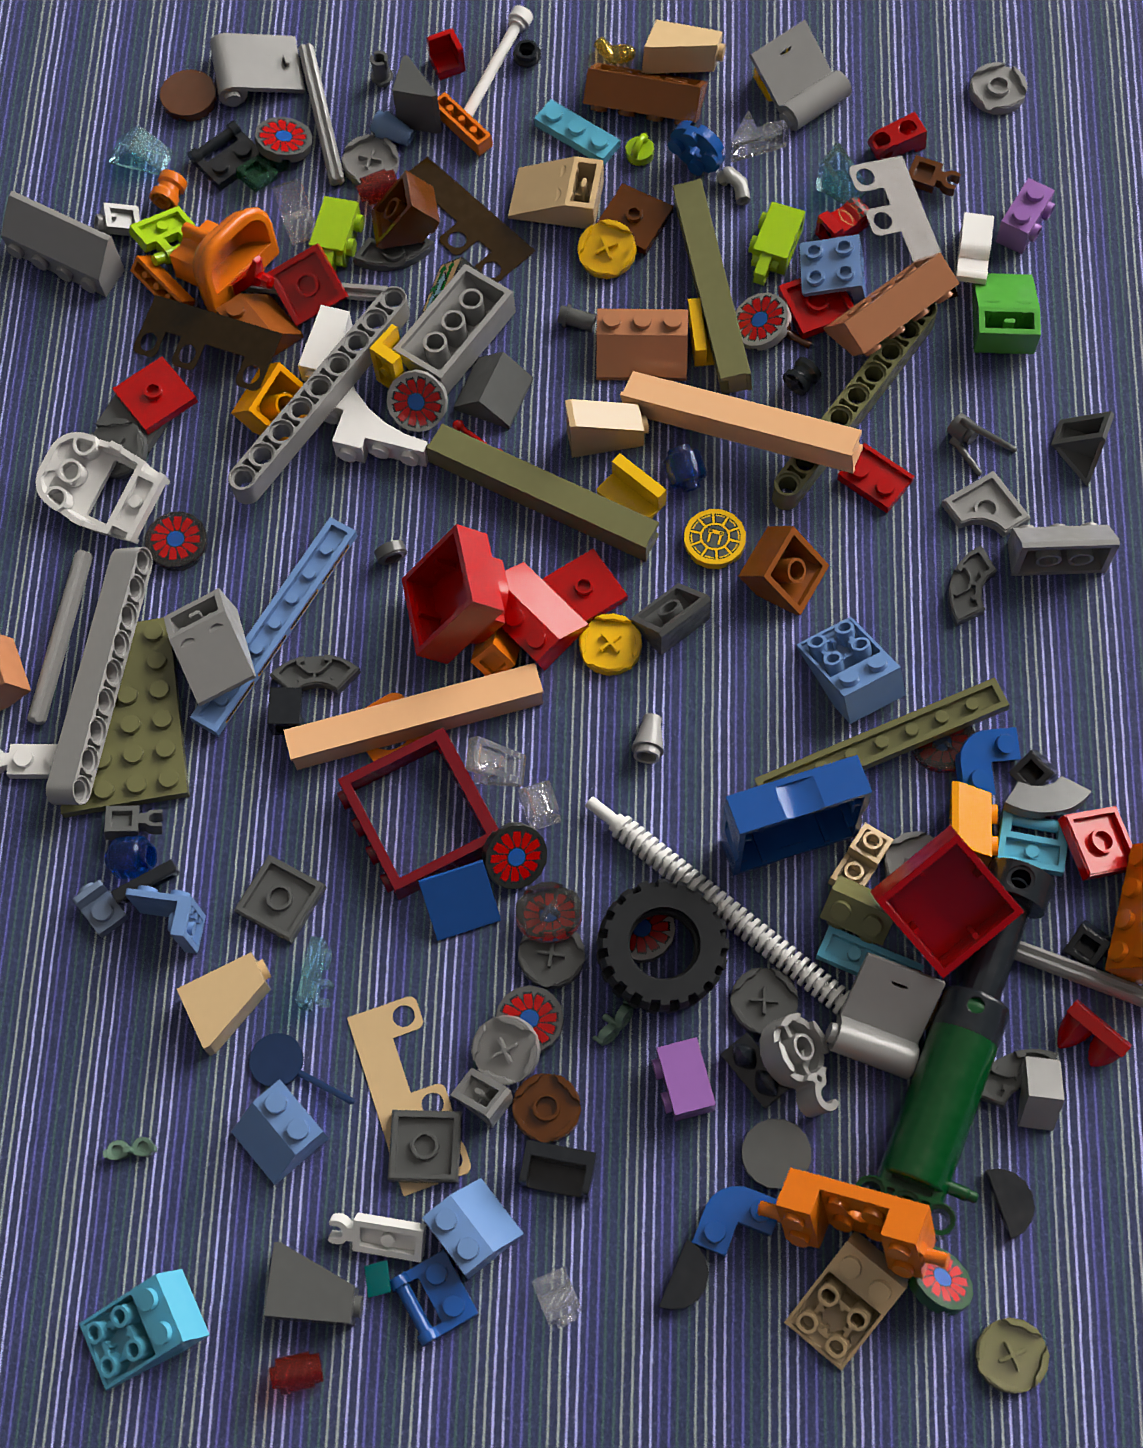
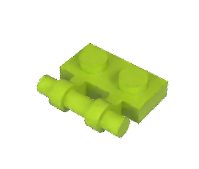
M176 206L129 225V234L145 253L154 249L158 251V253L151 255L152 263L155 266L163 263L169 265L172 263L169 254L182 242V225L185 222L195 224L179 206ZM176 240L180 242V244L173 247L169 244Z

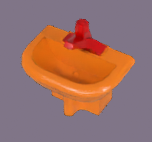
M252 207L233 212L220 224L208 219L200 227L185 222L181 228L182 242L169 254L176 277L197 286L207 310L216 313V308L250 286L266 289L272 288L275 284V279L263 271L280 251L268 214L258 207Z

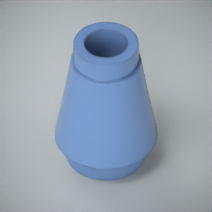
M378 110L370 125V131L375 133V137L380 139L387 138L391 142L407 147L410 145L415 134L414 130L410 129V127L388 110L385 112Z

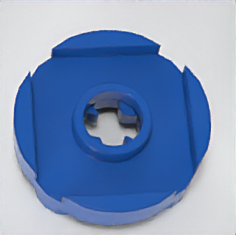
M685 120L680 122L671 133L670 141L667 144L668 149L686 163L689 171L695 175L700 176L703 172H715L725 160V155L723 156L721 153L724 149L721 140L713 131L702 124L697 128L691 126L693 121Z

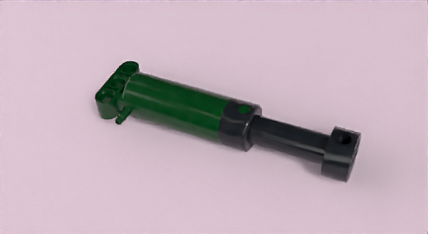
M994 858L990 861L988 869L1024 910V913L971 955L960 986H948L943 990L877 1175L863 1176L855 1184L860 1187L872 1186L878 1192L929 1205L931 1214H942L948 1224L944 1230L934 1229L936 1241L948 1237L956 1223L954 1211L945 1204L947 1195L971 1203H976L979 1194L952 1180L1010 1017L1009 1008L1000 999L1028 919H1038L1045 916L1055 888V880L1047 872L1016 859Z

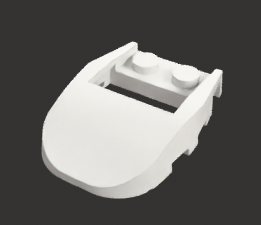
M71 432L59 437L49 448L36 475V489L40 498L52 509L67 517L69 521L96 533L138 544L139 539L137 538L165 485L170 483V480L163 473L154 470L137 455L123 448L122 445L114 441L107 442L83 432ZM119 462L134 469V472L108 522L105 524L89 516L116 463Z

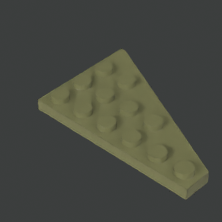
M164 618L137 622L90 798L83 805H61V814L64 818L106 811V806H137L190 797L175 652L168 638Z

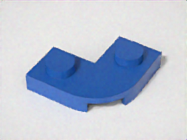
M1017 728L987 729L971 734L963 743L960 753H957L955 757L957 781L990 792L991 796L996 795L991 763L1021 760Z
M731 1186L718 1191L706 1204L692 1243L702 1249L725 1257L737 1224L771 1237L777 1220L759 1216L757 1210L761 1200L776 1204L778 1199L743 1186Z

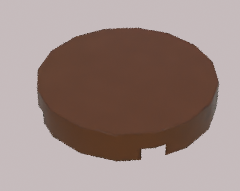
M182 70L174 73L165 80L160 89V100L165 112L176 120L180 118L186 119V122H193L207 116L215 107L217 90L213 80L204 72Z
M535 1074L523 1081L514 1095L512 1105L514 1121L520 1132L530 1140L543 1143L559 1142L569 1136L578 1125L581 1114L579 1094L573 1084L560 1075Z

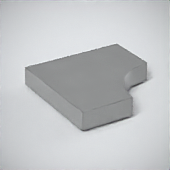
M994 471L947 497L941 504L959 529L968 525H984L994 529L1002 537L1010 534L1013 528L1029 523L1031 518Z

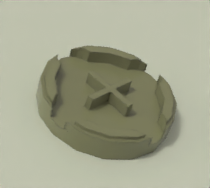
M1009 1317L994 1321L982 1330L976 1341L974 1357L979 1373L987 1384L1000 1392L1017 1394L1029 1391L1041 1383L1048 1370L1049 1351L1042 1338L1043 1336L1037 1328L1025 1320Z

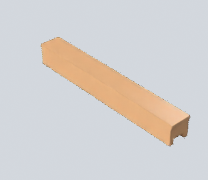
M635 371L632 372L624 390L620 393L622 403L639 404L641 416L646 415L647 419L854 473L855 465L863 449V444H859V439L862 435V430Z
M532 663L283 731L290 759L294 762L296 769L299 770L420 736H426L442 727L448 730L542 705V694L544 692L536 665Z

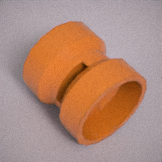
M164 169L157 179L158 185L153 187L149 198L157 207L169 210L178 205L180 201L179 195L184 193L188 184L179 173Z

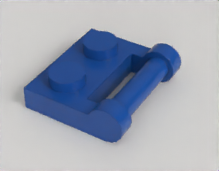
M444 1249L390 1280V1288L393 1292L398 1293L419 1333L417 1339L422 1347L431 1344L479 1315ZM418 1279L441 1320V1323L434 1327L431 1326L410 1287V1284Z

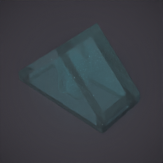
M137 126L118 138L109 162L113 165L160 175L162 170L167 169L173 151L141 126Z
M835 143L819 163L816 189L845 204L854 197L862 199L867 191L860 192L855 188L849 173V168L854 163L840 143ZM858 171L856 174V178L859 181V183L863 185H868L863 176Z

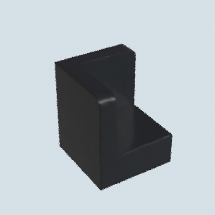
M270 687L267 724L272 735H284L283 730L305 724L301 714L303 698L301 688Z

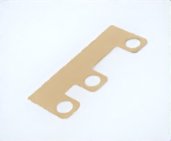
M405 997L347 1018L389 1151L392 1110H423L421 1105L423 1098L429 1093H437L444 1101L441 1111H452L446 1088L442 1084H434L411 1093L393 1038L418 1030L423 1025V1018L415 998ZM402 1005L411 1007L415 1013L414 1021L406 1027L398 1026L393 1020L395 1009ZM461 1141L460 1154L462 1156V1164L459 1168V1176L467 1174L471 1169L465 1145ZM399 1182L403 1196L440 1184Z

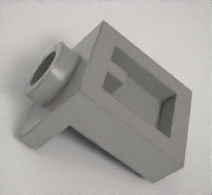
M103 202L100 214L95 215L94 229L107 235L131 236L129 234V225L140 221L139 208L133 205Z

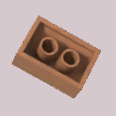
M597 309L596 380H629L632 372L635 371L670 381H687L688 310Z

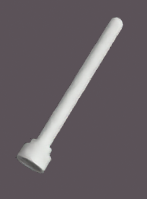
M516 5L513 7L508 17L509 28L464 107V110L472 117L519 32L527 30L533 20V14L524 6Z

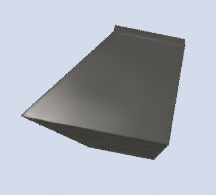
M1112 411L1060 419L1051 443L1053 448L1087 487L1115 415Z

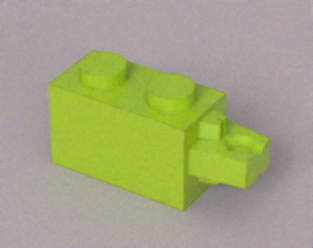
M324 196L309 242V248L317 243L320 244L334 271H336L337 266L347 268L350 256L354 257L356 253L357 233H361L364 227V215L360 213L359 203Z
M772 201L768 212H762L758 223L760 232L758 236L753 235L748 252L752 253L751 266L756 267L753 283L764 286L770 271L781 275L786 274L804 228L806 211Z

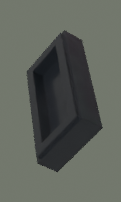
M170 859L112 890L111 893L116 902L124 905L130 902L125 896L127 888L137 889L139 885L156 888L178 876L180 872L175 862Z

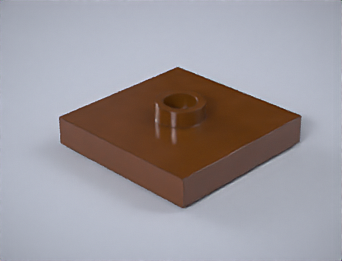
M622 183L597 223L608 219L619 221L626 225L635 238L637 252L647 255L673 214L674 206Z

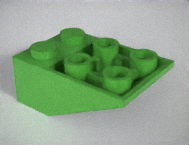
M988 273L986 285L972 283L973 353L1035 354L1041 336V319L1033 275Z

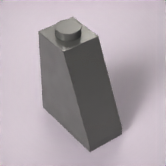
M274 1242L264 1316L274 1320L355 1327L356 1318H361L364 1303L363 1296L359 1295V1289L285 1244Z

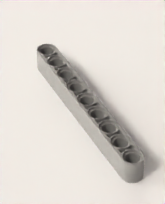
M390 286L379 294L229 473L228 481L238 502L252 504L263 495L372 364L369 348L391 324L397 326L399 331L408 321L410 310L407 295L402 288ZM363 348L362 350L354 351L355 349ZM326 392L323 395H317L318 393ZM300 415H307L306 417L298 418ZM283 437H289L284 441H278ZM263 460H269L267 463L259 464ZM250 482L248 486L240 487L243 483Z
M146 547L115 549L110 556L46 784V796L53 805H83L90 798L152 570V555Z

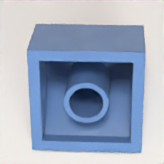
M280 1079L251 1103L231 1131L274 1185L280 1182L329 1139Z
M482 1178L452 1193L422 1217L468 1280L524 1235Z

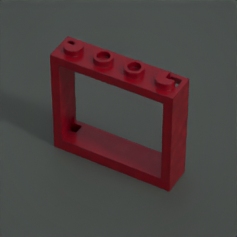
M444 727L338 779L341 791L337 792V795L345 810L352 809L356 818L352 819L351 823L359 838L364 835L366 836L370 845L365 847V850L373 865L380 863L384 874L379 877L387 892L389 893L394 890L398 900L420 890L418 880L465 866L481 859L482 848L487 837L493 831L496 832L499 829ZM438 750L478 823L483 836L399 877L355 790Z

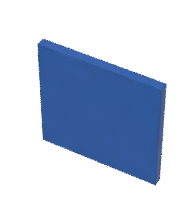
M483 860L418 880L437 941L501 921Z

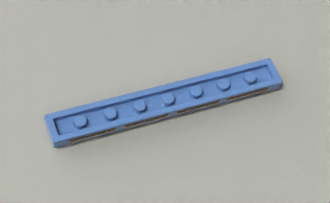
M331 517L328 519L245 637L256 678L202 706L198 705L190 716L193 723L218 737L220 736L358 537L356 530Z

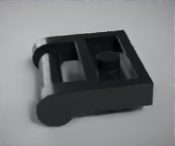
M234 120L226 125L225 130L200 148L196 149L194 147L187 152L191 162L219 191L225 189L265 160V157L258 152L256 144L241 130ZM231 139H234L236 141L231 146L226 148L224 151L219 153L217 156L212 158L210 161L207 162L205 160L207 156H209L214 151L222 147Z

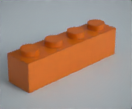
M446 92L438 96L441 121L478 156H481L493 147L492 135Z
M151 255L136 256L130 271L154 296L158 295L191 306L194 305L195 299L161 265L155 266L152 263Z

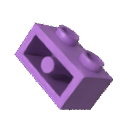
M1028 178L1002 219L996 242L1023 254L1029 242H1035L1042 228L1040 224L1043 219L1047 221L1055 207V204L1052 203L1055 190Z
M697 1037L657 1047V1058L651 1061L656 1080L663 1079L666 1092L661 1093L665 1113L672 1112L675 1122L715 1111L716 1103Z

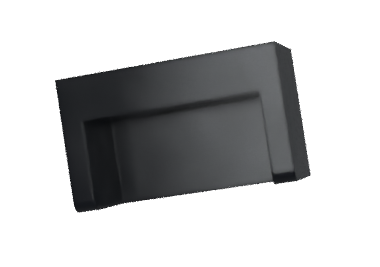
M527 1139L519 1177L520 1187L589 1200L597 1154L595 1152Z

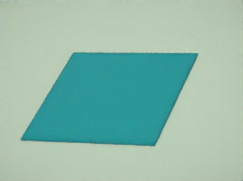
M387 1260L364 1266L368 1298L391 1292Z

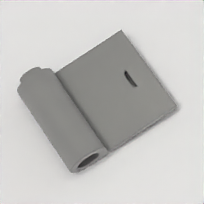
M806 20L801 21L749 55L780 113L779 118L782 125L787 129L799 130L852 93L851 84L844 73L839 70L831 71Z
M220 33L211 38L210 48L218 97L224 105L236 107L242 104L247 98L248 91L305 92L295 36Z
M867 952L836 1023L831 1022L826 1030L824 1041L828 1042V1049L903 1079H909L919 1057L918 1042L944 989L945 981Z

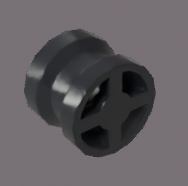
M800 357L794 362V368L788 369L783 374V381L792 392L799 396H804L810 391V385L816 384L822 375L814 362L808 358Z

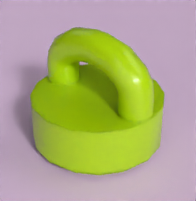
M646 133L633 137L627 142L625 147L626 159L636 166H644L653 160L654 144L648 139Z

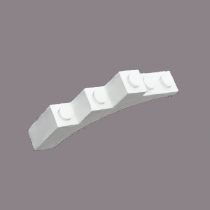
M324 305L320 306L298 363L302 381L306 382L352 328L353 324L349 311ZM354 386L324 420L330 424L339 423L332 443L336 456L346 462L358 461L365 463L368 453H372V455L380 459L392 458L400 460L409 466L420 465L427 467L428 456L426 446L428 442L404 434L385 423L368 408L356 392ZM326 392L318 393V395H323Z

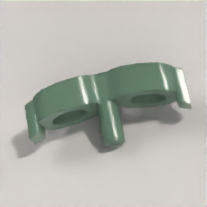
M626 1000L623 1001V1005L617 1011L615 1019L607 1013L603 1015L602 1019L609 1024L603 1027L597 1036H593V1040L599 1045L604 1046L612 1042L622 1028L630 1021L634 1008L627 1005L628 1002Z
M147 1137L137 1138L132 1147L125 1141L116 1140L109 1144L107 1150L103 1151V1158L120 1161L128 1158L130 1155L149 1157L157 1152V1146Z

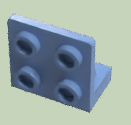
M859 234L800 244L801 287L804 297L846 291L848 295H852L854 305L866 297L864 254Z
M139 885L137 889H126L125 896L140 913L169 917L168 931L184 952L198 954L206 915L193 897H190V893L181 890H171L170 894L160 893L156 888Z

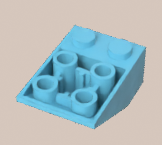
M182 1269L153 1275L79 1323L105 1390H110L184 1352L210 1335Z

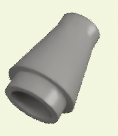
M647 713L643 715L641 726L631 747L634 758L641 763H656L664 753L661 729L662 718L657 714Z

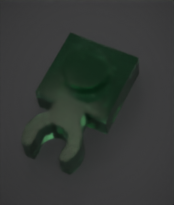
M256 155L236 168V177L256 193L277 180V173L288 169L289 160L282 159V163L274 162L268 158L262 159L259 155Z

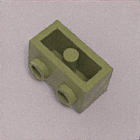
M839 875L833 885L820 915V918L826 920L831 927L840 930L846 929L857 934L866 943H877L883 946L893 924V920L874 899L870 892L872 889Z

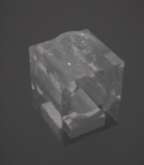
M550 780L518 789L519 800L527 825L538 830L561 822L560 809Z
M565 1267L531 1281L549 1326L556 1323L558 1328H562L578 1320L576 1314L582 1312V1308Z

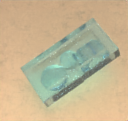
M314 936L310 938L295 999L300 1010L312 1012L314 1001L320 1007H330L329 999L319 997V992L324 988L334 990L332 981L321 979L323 970L329 969L332 958V951L328 950L329 947L324 938Z

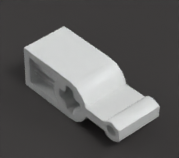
M964 212L957 255L956 278L958 281L986 285L994 216Z

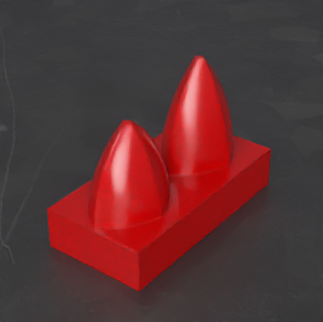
M1078 999L1067 1010L1068 1013L1062 1020L1058 1030L1057 1047L1060 1049L1075 1046L1086 1040L1092 1033L1095 1035L1088 1051L1089 1065L1091 1067L1106 1066L1113 1063L1119 1057L1122 1058L1132 1047L1130 1042Z

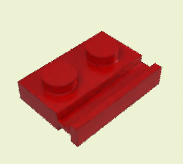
M863 443V449L855 465L854 473L841 470L838 473L837 480L888 513L904 494L907 487L913 483L915 476L866 443Z

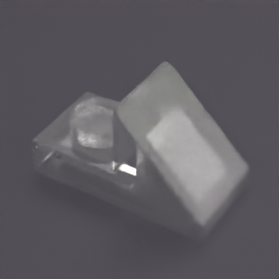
M748 111L731 142L730 159L732 163L786 147L788 127L785 120L768 122L763 126L756 127Z
M298 178L272 187L280 211L279 214L291 245L310 240L315 220L301 179Z
M480 736L469 738L466 769L474 772V783L513 787L523 786L526 764L525 754Z

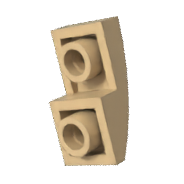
M865 822L850 844L847 853L831 875L828 883L833 886L839 875L866 887L894 839Z

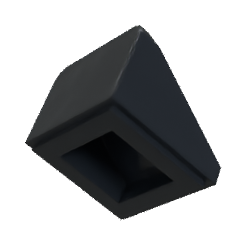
M1033 749L1008 773L1017 782L1019 781L1031 786H1045L1059 772L1039 751Z
M1084 920L1063 951L1080 963L1094 968L1110 946L1111 937Z

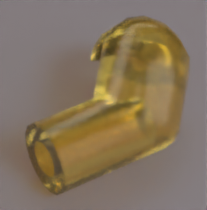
M604 37L598 38L594 43V48L612 65L627 63L634 60L636 56V50L632 45H611Z

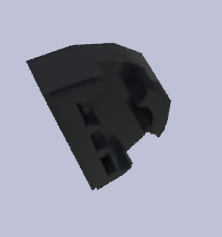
M1001 1168L987 1169L985 1174L1008 1238L1012 1240L1024 1233L1032 1222L1035 1210L1033 1194L1027 1183L1014 1172Z
M688 1239L659 1308L671 1311L687 1308L697 1302L706 1289L709 1276L707 1260L699 1247Z

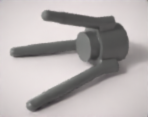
M964 413L958 414L948 426L947 433L952 436L949 443L959 451L977 476H981L982 471L964 448L963 443L970 445L980 434L1013 453L1017 452L1015 446L980 427Z

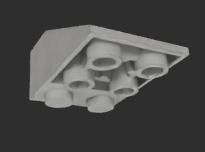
M219 588L163 617L169 641L199 706L256 678L238 610Z

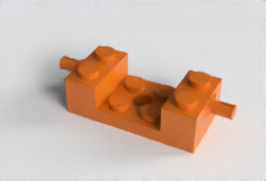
M790 1167L776 1204L761 1200L758 1206L757 1214L759 1216L772 1218L781 1223L785 1238L793 1245L801 1248L811 1246L820 1249L827 1227L831 1224L839 1231L851 1232L852 1230L866 1234L867 1237L874 1241L882 1242L888 1269L898 1276L904 1278L914 1276L924 1279L928 1264L947 1269L949 1265L950 1253L934 1250L936 1236L930 1206Z

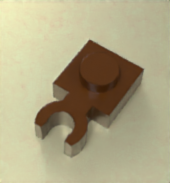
M918 155L915 156L909 169V174L915 188L929 193H933L936 187L943 194L953 196L956 186L948 182L959 184L961 178L959 172L953 170L944 172L942 171V163Z

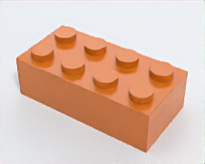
M1143 843L1132 844L1105 966L1106 971L1138 985L1143 984Z

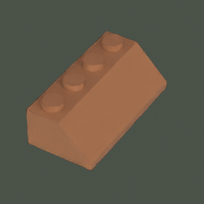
M941 253L918 259L823 329L826 334L852 356L865 354L866 357L870 356L882 347L880 344L882 340L887 337L892 339L905 330L904 324L912 319L915 322L928 314L929 310L927 307L934 302L940 304L953 295L951 290L960 283Z

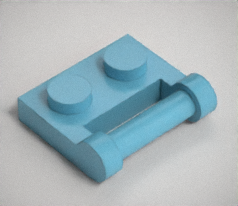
M1002 810L999 823L998 856L996 858L1004 857L1027 862L1042 869L1049 875L1062 877L1065 870L1068 844L1058 820L1047 818L1030 819ZM1012 826L1056 833V839L1013 832L1011 828Z

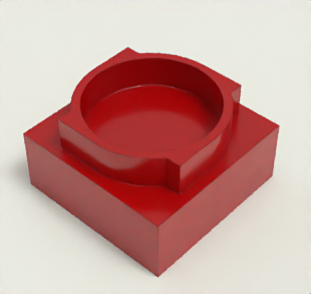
M456 524L402 578L416 656L448 664L469 644H480L486 641L505 624L504 613L508 601L507 577L503 560L492 557L486 533Z
M951 825L870 891L876 902L942 978L947 976L1024 913V910Z

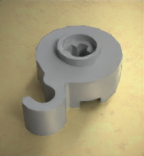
M794 1013L770 1022L763 1029L760 1037V1055L764 1067L770 1076L780 1085L794 1088L796 1090L798 1108L806 1117L813 1118L835 1110L839 1102L837 1099L825 1102L821 1095V1090L827 1083V1067H823L824 1054L829 1053L828 1044L824 1041V1033L815 1021L808 1022L800 1017V1013Z

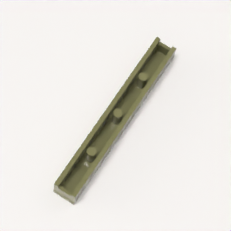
M698 178L695 181L673 185L676 199L674 203L697 296L701 301L702 316L721 393L729 394L742 390H752L751 371L702 180Z
M441 424L430 444L426 446L430 463L645 562L659 537V533H656L659 522L447 425Z

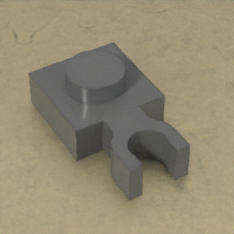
M106 806L105 840L139 839V832L142 831L154 835L162 834V822H153L163 821V810H150L146 813H140L139 806Z

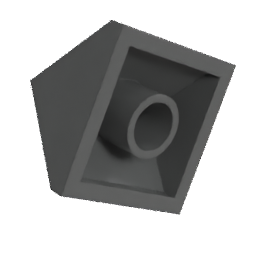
M408 55L402 57L392 89L396 116L412 130L438 134L442 132L437 93Z
M504 351L479 357L454 405V410L510 429L533 382V377Z
M677 583L630 620L660 655H663L710 619L711 599L705 593Z

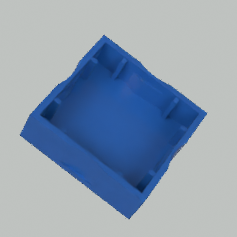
M858 755L726 796L720 841L733 876L800 853L816 850L856 837L863 822L862 814L867 809L872 795L871 787Z

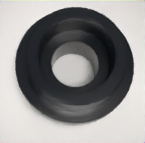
M532 40L520 41L513 50V60L520 67H533L541 59V50Z

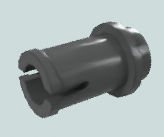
M375 51L373 55H370L372 65L371 80L378 87H387L393 80V72L388 64V55L384 51Z
M571 304L567 306L562 305L557 322L561 323L564 328L568 325L592 333L597 314L572 308Z

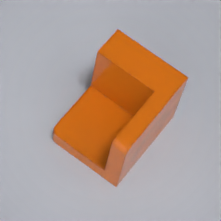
M500 627L486 641L475 644L470 662L485 676L510 670L516 665L520 646Z

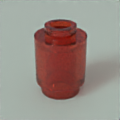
M382 169L359 178L361 184L357 185L356 189L361 202L368 201L369 206L377 204L397 181L394 170L386 171Z
M310 1351L275 1358V1366L269 1367L272 1389H280L281 1396L316 1388L317 1383L324 1382L319 1352L310 1354Z

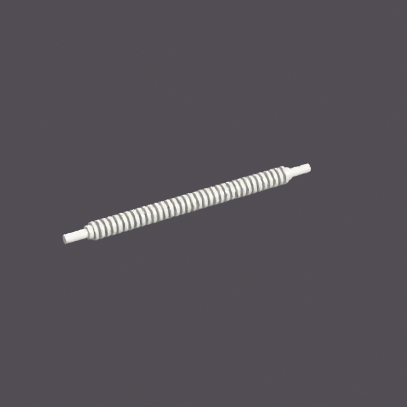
M594 796L588 800L585 807L609 825L608 829L613 832L612 837L615 839L619 838L621 844L626 843L625 847L629 850L632 849V853L635 855L639 854L641 860L646 859L645 863L649 866L653 864L652 868L655 871L660 869L659 874L661 876L666 875V879L669 882L673 880V883L676 884L678 881L688 884L687 888L693 891L699 889L705 894L703 898L709 903L713 902L719 909L717 912L719 918L722 917L725 924L729 922L727 928L730 931L737 927L734 931L735 935L739 936L743 933L741 939L744 942L751 938L748 942L750 947L758 943L755 951L760 953L765 949L762 953L764 958L771 954L769 962L774 964L779 960L776 964L779 970L785 965L784 974L788 975L793 971L790 976L793 981L799 976L800 978L797 981L799 986L807 982L804 990L809 992L814 988L811 993L814 998L820 993L819 1002L823 1003L828 999L825 1006L830 1009L835 1005L832 1012L835 1014L840 1012L850 990L842 994L846 989L845 986L840 985L836 989L835 987L839 983L836 979L828 983L832 977L827 973L822 978L824 970L819 968L815 972L817 964L814 962L808 967L810 959L806 956L801 961L802 952L798 951L793 955L796 948L792 945L787 950L788 941L784 940L779 944L782 937L778 934L772 938L775 934V931L772 929L765 933L768 929L765 923L759 927L761 923L759 918L752 922L754 914L750 912L746 915L747 909L745 907L738 911L740 903L736 901L732 904L734 899L731 896L725 899L727 893L724 891L718 894L720 888L717 885L712 887L713 882L711 880L705 882L706 876L703 874L698 877L700 872L697 869L692 870L693 866L689 863L685 865L686 861L683 858L679 859L678 854H672V850L669 847L665 849L666 845L663 842L658 844L659 839L656 837L652 838V834L649 831L645 833L646 829L640 826L638 828L639 823L636 821L632 822L630 816L624 817L622 814H615Z

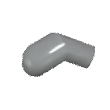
M727 166L717 173L719 184L727 186L730 183L734 187L736 203L738 205H746L751 201L748 181L736 169Z

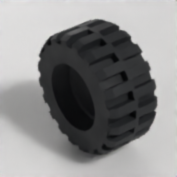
M657 879L654 883H649L648 881L638 883L637 887L631 890L627 889L615 902L613 901L601 922L596 941L597 963L600 964L602 970L601 975L605 983L608 982L612 987V992L618 998L621 997L628 1002L627 1005L635 1009H645L647 1013L653 1014L657 1012L669 1014L684 1008L687 1009L704 998L715 987L726 967L729 939L725 935L727 929L724 919L720 920L717 914L719 909L716 905L703 898L705 894L699 889L693 891L687 888V883L678 881L676 884L669 883L668 879ZM656 915L672 917L680 921L692 936L694 943L692 960L689 966L677 976L666 979L651 977L642 972L632 959L630 952L632 933L639 923L649 917Z

